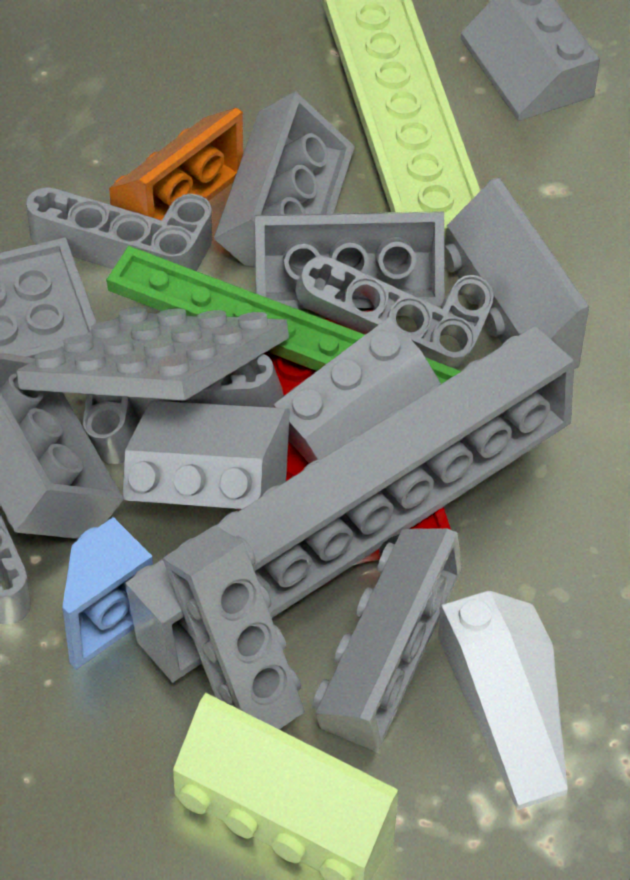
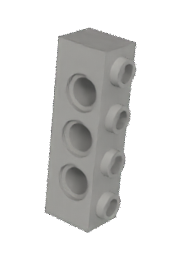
M214 525L163 557V562L215 697L277 729H281L303 714L305 710L298 693L301 689V683L294 670L287 663L283 652L286 648V641L281 631L273 624L268 610L271 606V599L266 589L257 580L252 566L255 564L256 558L247 541L241 536L234 537Z

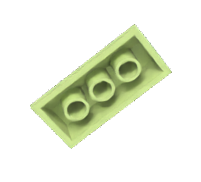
M208 693L204 694L198 704L173 768L174 792L179 801L187 809L195 813L204 814L206 812L224 821L232 832L243 838H251L253 836L272 846L273 850L281 858L289 862L298 863L301 861L320 871V874L326 880H371L394 843L399 790Z

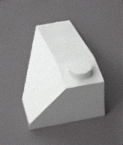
M489 590L441 605L438 640L517 810L567 795L568 787L553 644L533 604Z

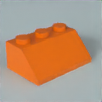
M232 108L204 117L191 128L183 130L176 139L160 151L152 153L145 162L129 174L123 175L109 188L110 205L163 220L171 204L182 195L196 194L210 201L235 180L243 157V112L238 108Z

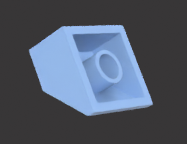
M114 517L99 527H93L85 531L71 548L62 608L69 662L75 670L134 630L125 582L132 579L143 567L153 565V556Z

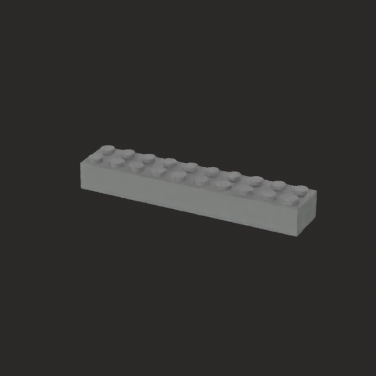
M533 326L519 336L510 337L500 348L481 360L470 362L463 371L446 382L432 386L422 397L403 409L392 411L382 422L363 434L352 436L342 447L323 459L314 460L302 472L285 483L269 488L261 498L242 510L226 515L216 526L234 537L241 536L252 548L256 558V562L252 566L257 580L266 589L271 599V606L268 608L271 618L379 549L389 538L400 534L402 529H410L570 425L572 417L574 360L537 326ZM193 538L186 540V541L183 542L179 547H181V546L184 545L185 543L189 542V541L192 540ZM163 559L154 565L143 567L132 579L125 582L138 644L173 683L201 665L202 661Z

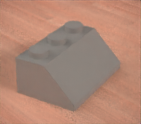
M491 0L461 32L460 39L518 121L592 98L595 95L600 59L556 0Z
M388 317L273 405L274 408L290 409L288 441L310 464L314 460L323 459L342 447L352 436L363 434L382 422L392 411L403 409L422 397L429 388L441 383L422 351Z
M150 401L125 449L124 500L235 509L245 508L261 498L269 488L286 482L290 409Z

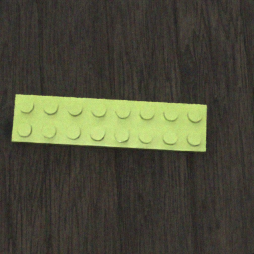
M322 0L391 212L444 211V240H446L447 225L481 190L412 0Z

